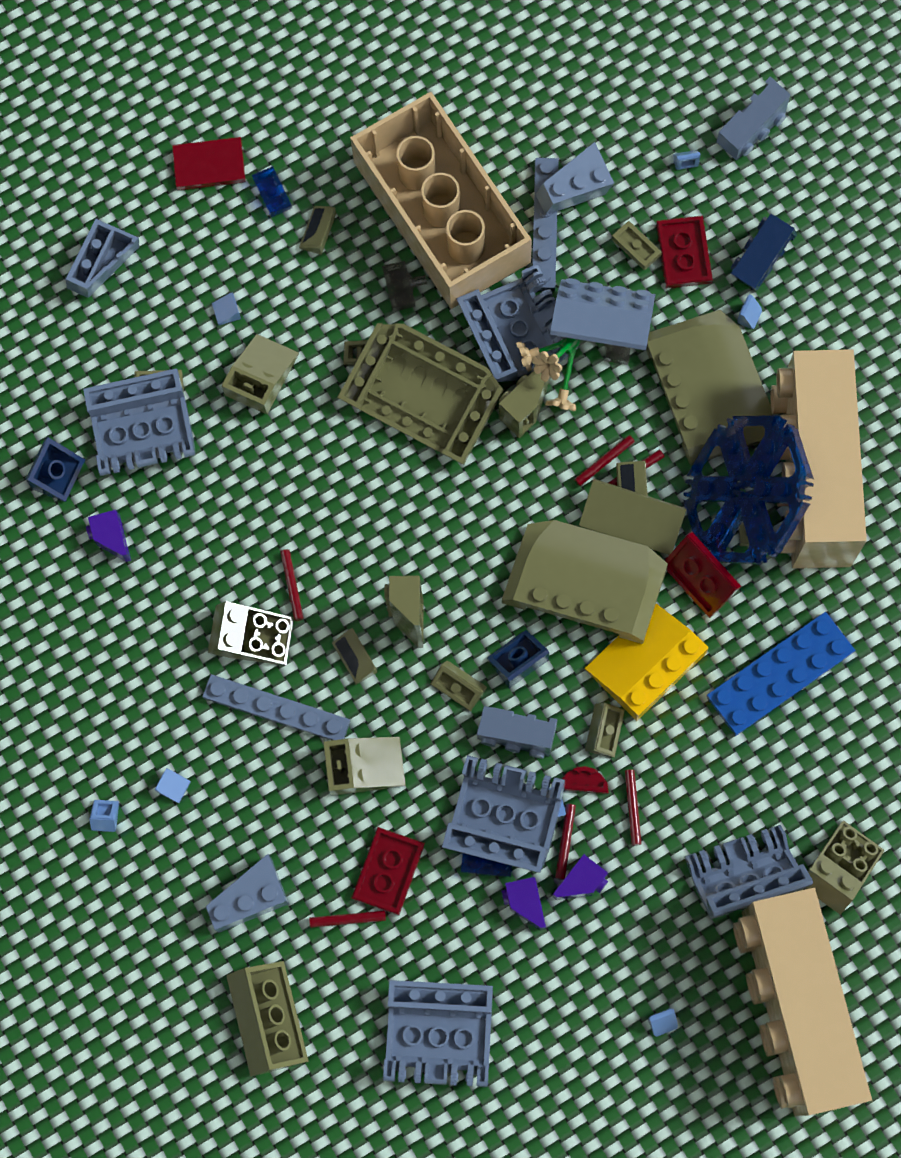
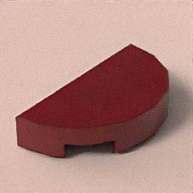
M587 766L576 767L567 772L562 778L565 780L564 791L609 794L607 781L594 768Z

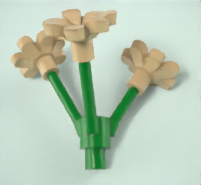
M566 337V339H562L557 343L540 349L536 347L530 350L524 343L516 342L522 356V365L526 367L528 372L534 370L536 374L542 373L541 380L547 382L550 377L553 380L559 378V373L562 370V365L558 363L559 358L564 353L569 355L563 386L559 390L558 398L547 400L546 406L553 405L564 410L576 411V404L567 400L569 393L567 388L576 348L580 345L579 339ZM561 348L556 354L551 356L547 353V351Z

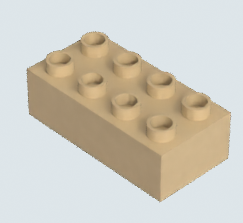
M432 92L427 93L350 137L355 165L451 309L459 305L457 302L458 297L477 289L481 292L531 263L532 239Z
M854 349L794 351L788 368L777 369L776 385L771 386L772 414H783L780 415L779 431H774V459L786 460L782 465V477H777L776 502L777 506H789V510L785 512V524L779 525L780 553H791L792 568L851 567L867 541Z
M815 888L752 902L742 912L743 917L739 918L738 922L733 923V929L740 953L752 951L756 969L752 970V973L746 974V980L753 1004L765 1002L770 1022L760 1025L759 1029L766 1055L779 1054L784 1075L773 1077L774 1090L780 1108L792 1107L794 1116H809L872 1101Z

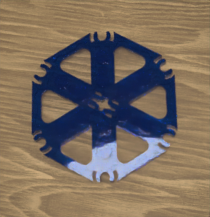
M777 415L732 416L733 419H727V428L721 424L717 426V429L714 428L688 472L687 477L694 479L685 480V483L690 484L692 488L690 492H684L683 495L691 499L683 501L692 532L720 563L762 565L761 562H768L766 558L767 552L772 557H776L777 553L782 552L809 508L810 503L803 502V500L810 501L812 496L805 495V489L807 487H814V483L806 481V479L814 478L799 431L794 425L786 424L787 420ZM746 426H763L765 428V435L752 457H750L743 428ZM716 446H719L729 476H704L702 473L704 464ZM789 447L795 465L794 474L790 477H770L786 448ZM748 487L754 489L746 491L745 493L744 491H740V489H745ZM701 502H724L710 528L707 531H703L697 513V505ZM765 503L789 504V513L776 533H774ZM743 522L749 540L748 550L744 553L727 552L726 548Z

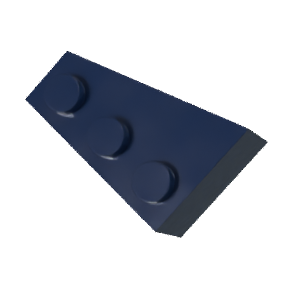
M770 214L768 218L763 217L757 227L759 232L755 238L750 237L744 246L746 252L742 258L737 257L731 266L733 270L731 275L756 292L772 271L777 259L785 253L784 249L789 241L794 240L797 236L794 227L773 214Z

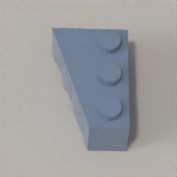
M771 76L765 81L766 88L759 96L754 93L750 98L752 102L742 112L739 110L718 133L717 143L735 160H738L742 155L747 156L758 140L763 141L769 135L770 129L774 125L778 127L786 118L785 113L791 94Z
M594 142L542 184L536 196L545 215L606 195L613 186L614 181L596 143Z
M95 219L66 277L67 289L89 298L139 248V238Z
M484 706L477 739L481 740V744L495 747L496 744L505 746V749L508 751L519 753L520 750L530 752L529 755L532 757L544 759V756L550 757L557 728V719L550 718L549 722L536 719V715L528 714L526 717L514 714V711Z
M267 854L206 906L215 931L220 933L289 904L271 856Z

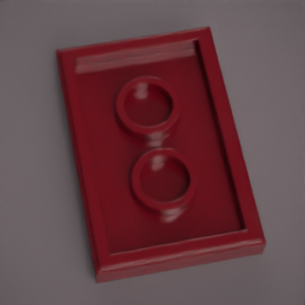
M241 137L172 145L177 191L246 182Z
M703 215L656 221L659 248L662 252L661 262L665 289L711 284L713 278Z
M693 532L689 533L664 560L668 563V573L709 618L713 617L742 587Z
M377 827L352 899L400 916L425 843Z

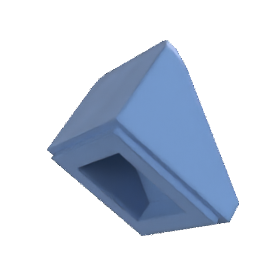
M693 150L673 154L675 169L697 167L699 165L700 152Z
M229 293L212 303L218 325L241 319L233 293Z
M749 294L737 321L738 324L750 329L755 328L762 313L761 306L752 295Z
M166 768L155 791L180 803L191 781Z
M94 800L89 818L91 830L116 831L119 801Z
M672 1008L650 1016L648 1019L652 1032L656 1037L678 1028L676 1015Z

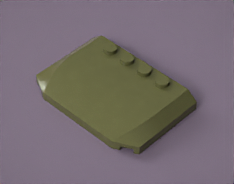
M717 310L649 332L646 351L649 359H652L683 441L682 446L690 466L770 439L773 416L770 403L740 327L723 311Z
M377 323L338 398L464 465L504 390L490 370L478 362L405 324Z
M557 520L527 524L502 597V603L523 610L526 607L601 628L618 633L620 638L643 644L668 563L648 546Z

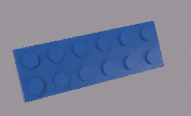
M825 611L707 694L706 697L733 734L737 736L852 655L856 650Z

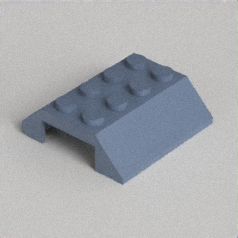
M539 265L522 270L521 279L481 295L479 289L457 298V302L497 382L518 381L522 376H529L534 371L528 372L526 367L522 365V356L516 342L524 343L530 350L536 347L540 349L566 339V337L550 335L556 303L555 298L552 297L551 290H544L537 296L535 295L547 283L545 278L542 277L543 273ZM561 348L547 351L549 356L556 354ZM564 353L559 358L558 363L562 362L569 355Z
M573 278L561 279L550 335L646 350L655 294H651L646 290H627L622 286L607 287L597 282L582 283Z
M178 369L83 389L87 411L92 420L98 452L96 460L100 476L111 474V468H113L114 473L120 472V463L126 462L129 470L135 469V462L138 468L158 464V457H160L162 463L167 462V453L170 452L174 453L176 460L182 458V452H184L185 458L195 456V444Z
M467 755L462 771L464 776L452 823L448 822L442 848L541 873L549 853L558 819L565 780L554 777L550 790L551 776L545 775L542 780L541 791L534 789L535 772H529L527 783H525L527 770L505 765L501 777L502 764L496 763L494 766L493 778L485 777L488 765L487 760L481 759L477 771L478 758Z
M781 825L770 828L776 848H774L767 829L761 831L766 851L759 853L753 835L746 836L752 856H750L743 837L723 843L722 846L728 864H726L720 846H714V855L717 858L719 867L711 869L705 850L699 851L700 860L705 872H702L696 853L685 856L694 886L710 919L747 908L754 901L789 894L813 884V880L804 864L798 866L790 852L786 833Z
M389 980V1015L383 1081L395 1082L396 1070H399L398 1082H404L406 1079V1067H415V1083H421L422 1072H425L424 1083L447 1085V1075L451 1073L450 1085H456L458 1082V1070H468L466 1073L467 1086H473V1075H477V1087H488L493 986Z

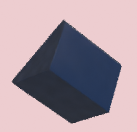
M45 437L25 480L33 490L66 502L85 459L51 438Z
M525 630L487 657V659L510 689L549 660V651L533 635Z

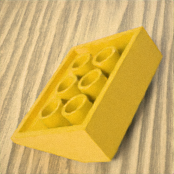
M656 604L643 644L618 636L585 667V670L638 721L706 655L709 647L688 627Z

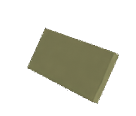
M593 479L579 526L642 544L652 550L670 555L674 549L686 508Z

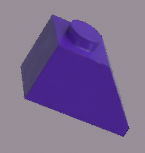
M117 510L88 517L90 525L86 526L89 539H93L97 546L126 562L131 561L121 517Z
M584 854L553 893L552 897L556 900L592 896L595 891L600 893L609 882L605 879L608 872Z
M531 877L505 883L506 890H501L504 905H509L513 913L539 930H545L546 924L536 878Z

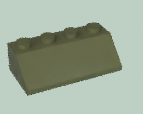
M389 576V584L384 585V597L389 617H393L394 624L418 648H423L424 600L420 576Z
M284 961L247 967L226 975L250 1076L265 1074L308 1062Z

